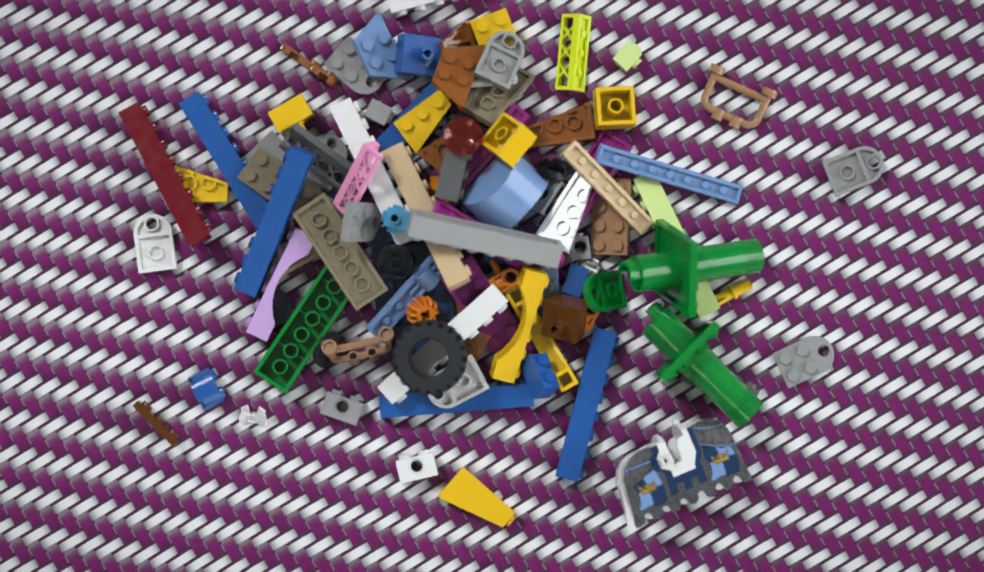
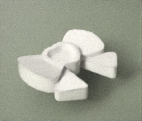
M249 405L241 407L239 422L242 424L246 422L257 423L260 426H264L267 419L266 410L259 406L257 413L254 411L250 413Z

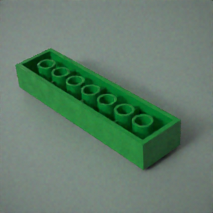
M326 265L253 371L284 393H287L312 357L315 346L318 347L320 344L318 342L320 338L329 332L349 302V299Z

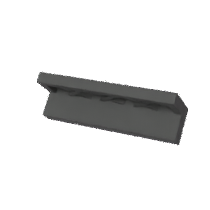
M295 123L279 147L286 152L287 148L290 149L286 143L291 139L298 147L316 154L310 170L339 190L341 184L335 181L334 175H341L343 178H346L352 163ZM318 164H326L329 171L323 172L319 169Z

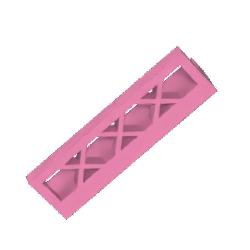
M375 140L363 143L332 203L343 215L345 202H360L383 158L378 152L380 144Z

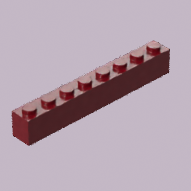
M137 102L118 112L188 245L194 248L212 238L210 232L213 230L208 221H203L201 215L204 213L199 204H194L192 199L195 196L191 189H186L183 183L186 179L181 171L177 172L175 168L177 162L172 154L168 155L166 151L168 145L164 138H159L157 134L159 128L154 121L151 123L148 117L151 114L147 106H142Z

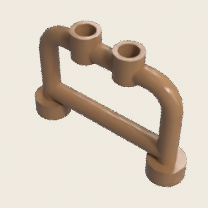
M711 63L709 71L712 73L701 96L703 108L712 114V119L719 122L722 119L730 121L728 125L738 130L740 126L747 129L758 126L770 100H775L778 92L765 86L761 93L723 77L725 68ZM715 82L760 101L761 104L754 119L746 121L718 107L712 106L708 99Z
M383 327L379 330L378 336L337 345L331 339L325 340L321 345L323 354L328 356L333 363L343 364L349 362L351 365H358L362 359L368 358L370 361H376L379 355L387 354L393 350L395 335L392 328ZM381 343L386 344V346L380 348L372 346ZM371 346L366 351L362 352L350 351L358 348ZM345 351H350V352L348 353V355H344V356H337V355H336V353H341V352H345Z

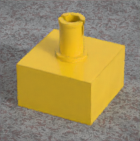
M302 94L267 112L282 136L288 133L295 123L307 130L304 123L315 117Z

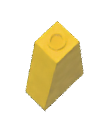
M464 466L438 494L440 499L501 527L505 524L509 526L515 519L513 516L515 511Z

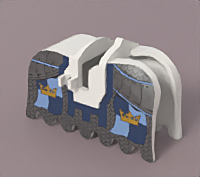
M678 419L672 420L673 437L669 439L667 446L663 438L655 434L652 436L651 443L647 444L648 447L633 451L620 461L616 469V485L623 505L627 527L635 526L639 528L645 524V518L660 519L663 516V511L669 512L671 510L677 512L680 510L681 504H696L699 500L698 496L713 497L716 494V489H731L734 486V482H748L752 480V476L743 462L729 429L722 422L714 419H701L684 426Z

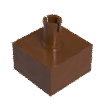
M551 291L543 304L541 335L577 344L585 334L587 315L585 300Z

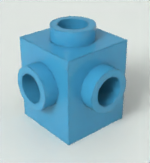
M393 204V208L388 207L387 211L383 210L381 222H384L383 226L387 227L386 231L395 234H398V231L406 232L405 228L410 212L404 211L405 207ZM395 216H398L397 222H393Z

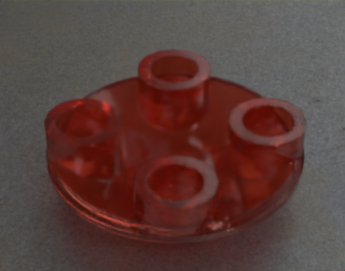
M458 117L452 119L447 124L443 138L449 151L459 156H467L478 150L482 143L483 134L480 125L476 121L468 117Z

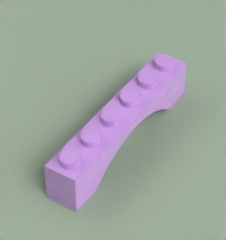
M295 227L294 230L290 229L286 240H289L286 248L282 246L277 256L281 259L278 265L273 264L269 273L272 275L270 282L265 281L261 292L264 293L262 299L257 298L253 309L256 311L253 317H248L244 325L247 327V333L266 342L275 325L273 298L277 283L283 273L293 263L309 254L313 246L303 230Z

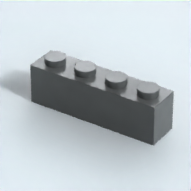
M452 121L434 198L458 203V199L462 200L464 188H461L463 180L467 181L469 173L466 165L467 161L471 162L473 150H470L472 142L476 143L478 132L475 131V126Z

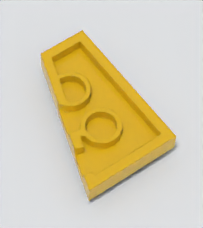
M438 90L394 122L396 128L416 154L446 114L451 103Z
M175 165L177 172L181 171L186 179L183 182L186 189L190 188L195 198L192 200L194 203L229 202V184L227 182Z

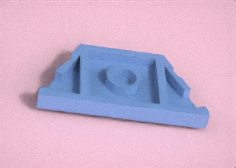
M377 12L352 44L368 77L396 78L407 81L411 78L410 75L394 73L397 47L380 12Z

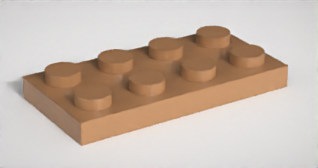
M613 178L631 197L632 179ZM600 196L592 207L591 255L629 256L630 226Z

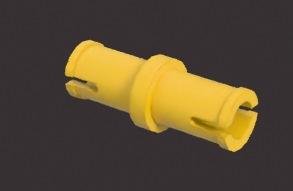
M746 278L714 295L719 306L733 298H739V295L750 289L752 290L753 286L750 285V280Z

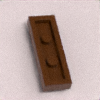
M138 400L133 405L173 447L181 441L178 438L180 436L178 432L173 428L169 429L165 425V419L159 414L155 415L151 411L153 409L147 401L144 400L142 402Z

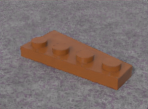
M590 101L559 115L549 117V119L542 122L539 121L527 126L537 137L527 150L570 144L574 140L577 142L595 140Z

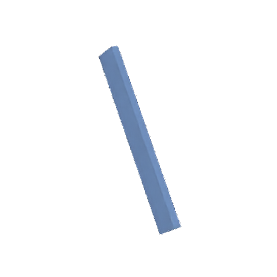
M600 143L595 157V161L599 164L734 204L739 203L743 186Z

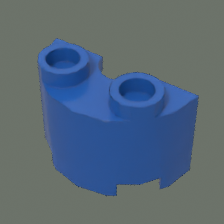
M209 367L188 377L193 393L198 402L201 403L204 411L226 401L224 398L226 393L222 386H217L215 380L218 377L214 369L210 370Z

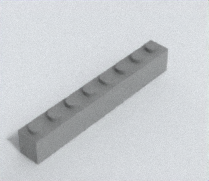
M414 208L410 210L405 228L407 237L414 241L426 240L433 245L445 244L452 249L464 248L471 253H477L478 251L490 257L497 255L509 261L516 259L528 265L533 263L539 264L547 269L552 267L558 268L564 248L562 241L559 239Z

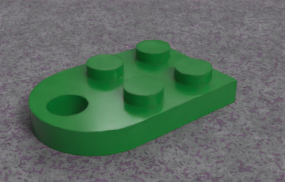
M615 270L587 276L583 285V296L587 306L593 312L627 308L622 273Z

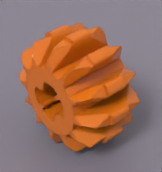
M419 295L418 299L413 298L412 303H407L409 309L405 310L408 315L406 318L412 325L423 320H437L435 316L439 313L437 303L432 301L429 296Z

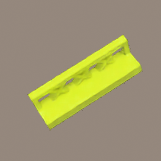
M580 13L562 14L555 90L585 92L592 16ZM568 18H573V26L569 29L567 27ZM570 37L571 45L567 48L566 40ZM568 56L569 64L565 67L564 59ZM566 75L568 78L567 86H562V79Z

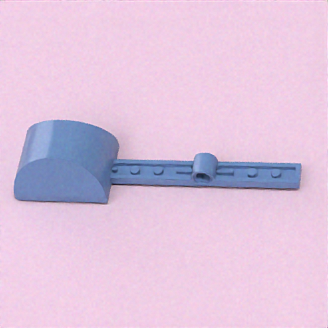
M494 156L464 189L462 200L458 199V203L468 211L467 216L479 223L511 229L541 197L549 181L523 157L512 168ZM432 254L428 256L365 327L375 337L378 336L381 328H393L405 315V310L409 309L407 303H412L413 298L418 299L419 295H422L425 291L432 290L438 284L441 272Z

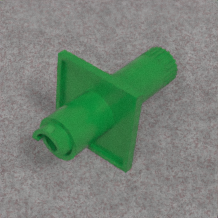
M657 219L655 222V252L634 255L626 261H621L618 271L620 273L627 272L629 283L635 292L654 290L657 295L685 316L692 318L696 317V309L698 308L696 300L698 283L759 273L763 270L765 257L762 245L755 238L699 246L696 241L664 219Z
M655 301L645 311L653 320L641 333L668 360L653 376L665 383L666 381L671 382L677 376L676 371L682 373L738 428L744 425L761 408L763 402L722 363V360L709 348L710 345L705 342L707 339L712 340L719 333L717 329L720 326L715 321L706 320L693 333L668 307L663 308L661 303Z

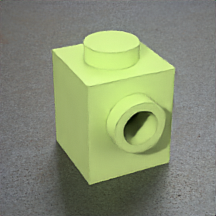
M627 42L612 58V61L627 73L631 67L635 69L642 61L640 59L642 55L640 52L641 48L634 42L631 44Z

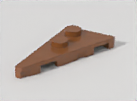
M286 43L282 44L280 49L331 88L336 86V76L329 70L325 72L319 68L321 64L313 58L308 60Z

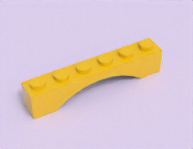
M522 265L517 281L522 297L520 324L510 342L494 355L489 374L493 379L513 384L520 375L521 368L519 366L521 360H524L526 356L525 347L532 337L531 328L533 324H536L538 318V306H541L543 303V290L549 284V277L545 270Z
M517 284L504 292L521 321L522 297ZM538 314L536 324H533L531 328V340L539 354L547 353L552 365L550 371H554L560 385L559 389L561 392H564L579 382L553 338L541 335L542 319Z

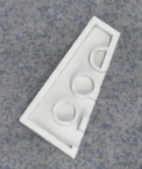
M577 171L536 232L540 236L561 240L564 246L563 251L569 254L592 190L589 183Z

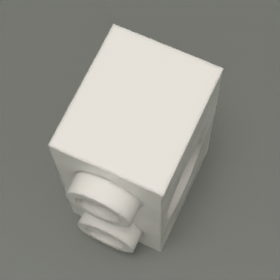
M429 449L418 451L417 456L411 457L410 454L399 456V460L395 462L400 483L438 475L434 452L429 453ZM417 460L422 463L420 471L412 469L411 463Z

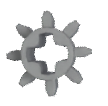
M593 257L590 261L584 260L581 264L582 267L589 269V275L603 272L602 264Z

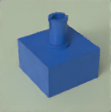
M408 33L398 35L394 73L433 78L440 58L439 43L441 38Z

